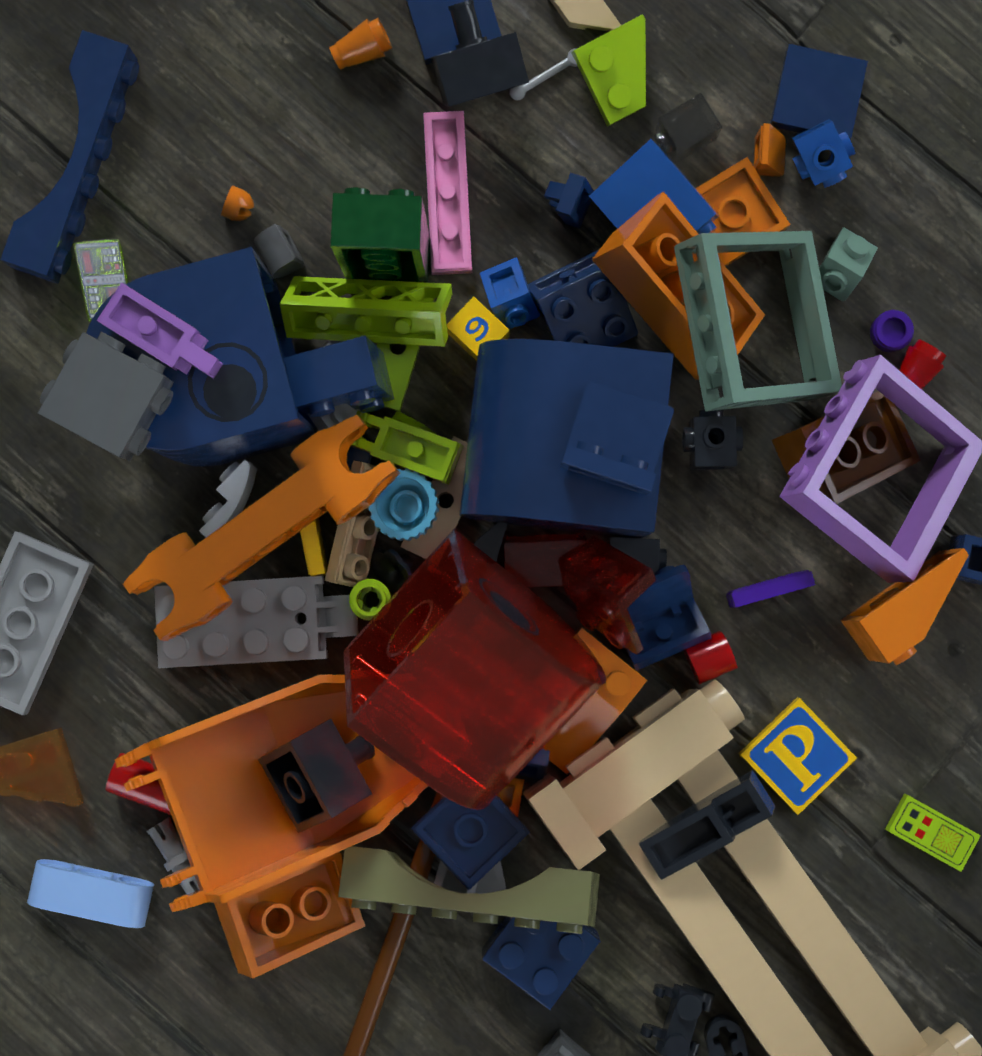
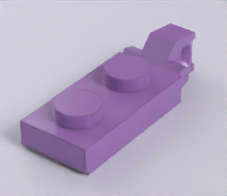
M122 282L97 319L99 323L175 371L178 369L187 375L191 367L194 366L214 379L223 365L219 359L203 350L209 340L200 335L197 329Z

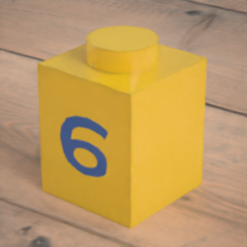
M474 296L447 324L448 335L476 361L478 348L481 343L491 340L508 339L510 335V330Z

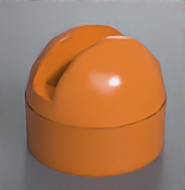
M232 185L225 200L221 216L233 221H243L251 216L249 209L254 208V201L251 195L245 190Z

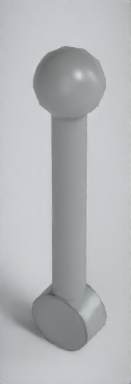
M576 48L568 52L566 59L529 80V83L511 88V98L517 101L521 100L525 96V92L568 66L577 67L572 55Z

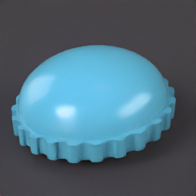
M398 469L400 474L383 490L368 510L371 512V519L375 521L374 525L380 529L381 533L384 535L388 534V537L391 539L411 541L412 538L418 539L421 534L425 535L427 530L433 527L432 524L437 520L436 514L439 512L437 506L439 499L436 497L437 491L433 489V484L427 481L424 475H420L415 471L411 472L409 469L404 471Z

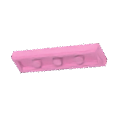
M464 111L423 113L432 275L472 273Z

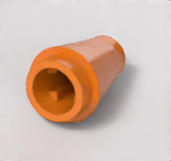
M376 18L372 21L364 20L337 41L336 44L329 47L338 68L341 70L345 67L385 57L384 52L392 49V44L379 18Z

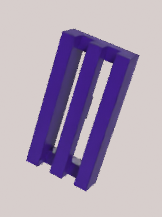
M801 570L727 591L726 598L729 608H736L816 584L812 571Z

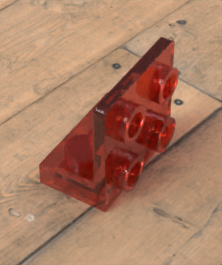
M592 536L559 567L566 583L564 590L574 601L578 610L576 617L585 628L590 631L597 629L605 634L609 642L616 648L622 649L625 647L638 655L643 650V646L627 608L656 581L654 572L650 567L596 536Z

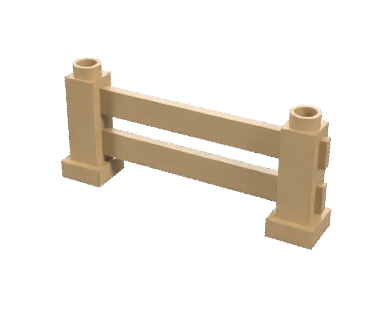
M714 679L700 690L688 689L681 695L675 689L669 690L632 717L638 726L612 744L607 737H604L568 763L565 767L571 775L564 780L558 782L557 779L547 774L543 779H540L522 792L577 870L582 869L606 851L598 837L610 829L769 1056H832L697 863L694 862L661 880L639 846V842L667 823L651 798L677 780L692 803L696 804L738 778L718 749L734 738L729 731L744 721L745 718L735 700L721 683ZM768 819L736 835L733 842L724 846L871 1056H982V1047L959 1022H956L942 1034H939L929 1026L921 1033L918 1032Z

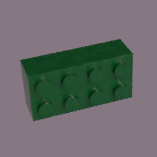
M358 187L346 188L344 193H333L331 248L346 279L428 283L430 236L422 196H415L413 191L406 189H393L388 191V195L371 194L370 190Z

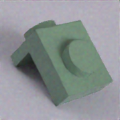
M843 227L819 266L823 290L837 299L845 301L863 278L878 247Z

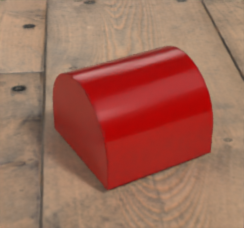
M721 631L711 634V639L683 650L698 685L738 668L731 647Z

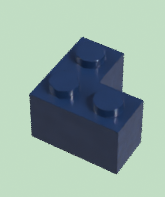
M365 335L284 358L295 406L305 414L310 413L311 417L329 415L335 412L334 406L345 403L355 410L360 409L361 413L374 412L384 408V402L394 400L384 353Z

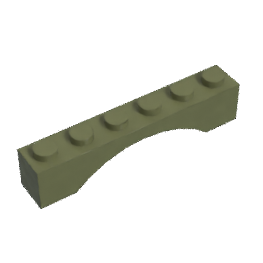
M351 846L344 850L338 897L352 899L351 908L376 910L377 902L392 904L391 912L416 915L417 907L432 908L431 917L457 920L458 911L473 913L472 922L498 924L499 916L515 918V927L540 929V921L557 922L556 931L582 934L583 926L595 927L600 874L591 871L549 867L533 879L510 889L486 894L459 893L428 881L413 870L398 853Z

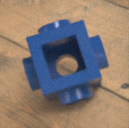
M830 119L792 138L799 155L792 159L802 180L810 177L815 186L822 183L824 188L845 179L847 177L845 171L853 167L849 157L856 154L846 131L838 134L833 121ZM823 150H829L830 155L828 159L819 162V153Z

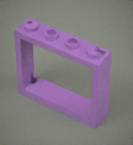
M882 355L858 360L850 371L844 373L843 379L845 381L838 394L827 403L824 410L826 414L820 426L807 438L805 443L807 449L799 463L794 465L788 472L791 477L779 497L887 583L912 582L918 575L982 453V440ZM875 388L944 445L891 547L819 491L821 484Z

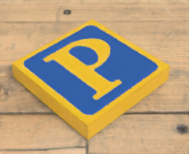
M799 697L791 702L738 753L797 815L857 759Z

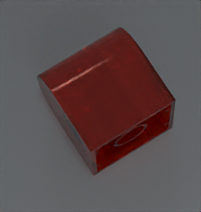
M453 529L344 649L347 726L444 797L459 805L476 810L486 808L606 683V675L601 664L579 635L538 595L456 529Z

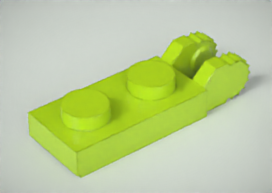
M357 410L356 415L360 416L369 428L379 429V433L375 443L360 437L351 445L352 447L368 452L374 458L385 462L389 460L396 466L409 469L412 472H418L421 475L449 485L464 447L461 443L386 416L382 419Z

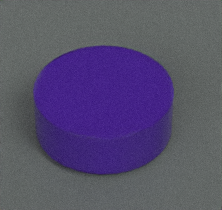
M899 310L883 312L873 321L870 328V337L873 344L884 352L901 350L911 342L914 335L912 320L907 314Z

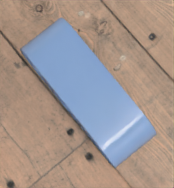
M40 859L36 861L27 903L30 906L122 927L142 928L145 927L154 884L150 881L57 860Z

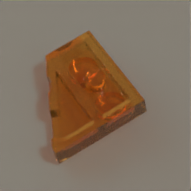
M62 727L0 747V795L8 797L12 795L19 796L27 800L63 803L71 807L84 803Z

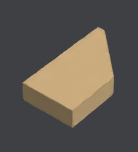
M550 0L566 24L571 28L582 30L590 28L610 32L621 26L604 0Z

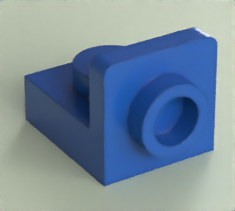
M517 257L480 272L490 308L495 317L508 329L524 325L526 322L540 316Z

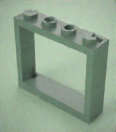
M812 231L701 233L674 246L705 412L815 400L839 392L842 387ZM789 249H791L793 258L790 257ZM779 251L804 383L744 389L718 253ZM696 253L698 260L694 262L693 254ZM722 387L724 397L720 398L718 388Z

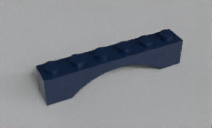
M82 30L69 65L79 107L78 133L73 153L62 177L51 192L31 211L13 222L0 259L11 268L57 284L60 281L61 275H65L68 272L72 262V252L70 250L75 236H80L85 226L86 216L84 210L88 199H92L98 189L99 177L97 173L101 162L108 159L112 149L111 134L114 125L121 122L125 113V94L128 86H132L138 76V59L129 45Z

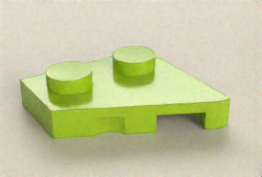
M642 14L572 52L574 60L607 127L646 106L645 18Z

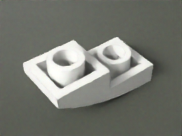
M244 460L239 465L237 462H234L221 474L219 479L223 483L216 490L227 502L224 505L220 502L217 503L203 517L202 520L206 524L199 531L205 537H208L243 511L250 496L257 468L252 463Z

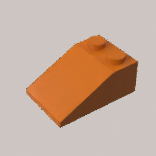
M965 548L937 552L924 561L914 581L891 584L840 620L869 661L891 663L893 661L895 665H898L917 652L914 646L925 639L969 556Z
M579 627L503 723L523 740L534 742L540 745L541 749L549 750V761L568 774L569 771L565 766L595 744L647 682V679L587 631Z
M340 852L223 904L214 903L239 974L256 978L365 927L360 909L351 908L352 899L338 897L343 865Z

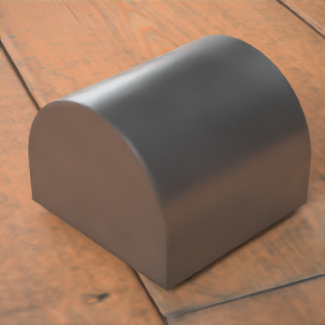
M274 224L255 237L254 243L273 278L284 277L304 266L305 262L288 231L281 226Z

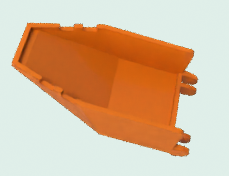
M444 670L372 674L356 673L347 675L327 674L314 676L144 743L116 758L115 763L117 768L121 766L127 767L136 763L141 758L150 757L154 772L133 777L124 783V787L127 792L155 780L159 781L191 865L160 879L163 888L173 887L180 884L183 880L195 876L200 889L188 895L179 896L169 903L171 911L176 912L207 902L226 903L380 834L395 816L405 807H409L425 788L433 781L438 780L473 747ZM370 706L378 709L389 716L401 728L451 721L454 726L455 742L418 748L421 756L419 763L413 764L404 761L391 752L382 751L381 743L368 730L360 714L361 707ZM367 709L363 713L365 721L373 733L374 731L370 723L374 719L384 722L393 730L400 729L389 718L377 711ZM329 719H332L345 744L354 740L360 734L366 735L373 743L375 756L362 762L357 767L372 794L337 816L298 833L258 759ZM410 749L411 757L405 759L416 760L418 755L416 749Z

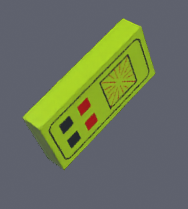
M905 793L885 828L888 832L962 872L981 836Z

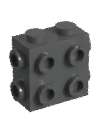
M83 332L79 340H73L65 350L62 359L65 365L57 379L51 380L44 388L40 397L42 406L38 414L108 452L131 461L134 454L139 456L146 448L151 437V432L148 428L156 414L161 416L171 403L173 391L170 389L174 382L162 375L166 366L141 353L136 361L122 353L126 345L115 338L101 332L96 339Z

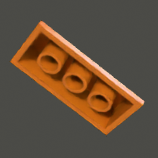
M662 192L615 230L592 260L686 370L697 380L699 376L674 246L699 234L669 197ZM696 253L693 254L694 262L698 260ZM719 259L738 355L765 314Z

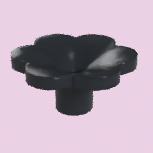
M383 549L376 550L373 553L375 561L373 572L375 576L383 581V584L390 593L399 591L405 594L410 591L411 584L409 579L412 576L410 568L413 567L411 557L407 554L400 556L393 549H388L387 551Z

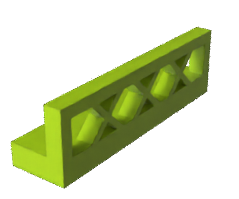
M294 276L280 302L286 337L347 341L365 335L373 343L445 347L448 339L445 312L452 297V285L447 283ZM301 291L317 292L310 296L300 295ZM345 294H356L349 298L340 297ZM384 296H396L389 300L379 299ZM423 298H437L436 302H420L419 300Z

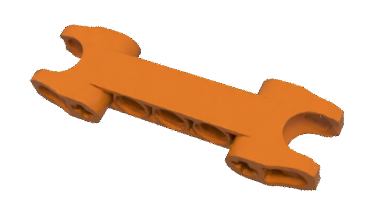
M352 416L332 427L320 430L302 442L290 454V457L299 468L298 472L197 545L193 543L187 532L178 534L149 553L141 565L129 575L123 583L129 594L134 593L138 595L162 582H165L173 591L174 606L171 613L159 622L153 630L159 640L168 641L192 628L211 621L233 602L224 589V585L327 511L337 525L349 521L372 505L383 490L396 479L400 472L394 463H391L389 460L385 463H380L365 473H353L349 469L347 464L348 450L368 429V426L360 416Z

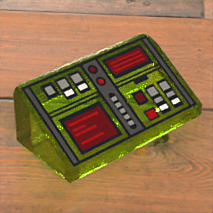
M119 239L73 243L89 322H91L100 306L117 290L121 282L125 285L128 283Z

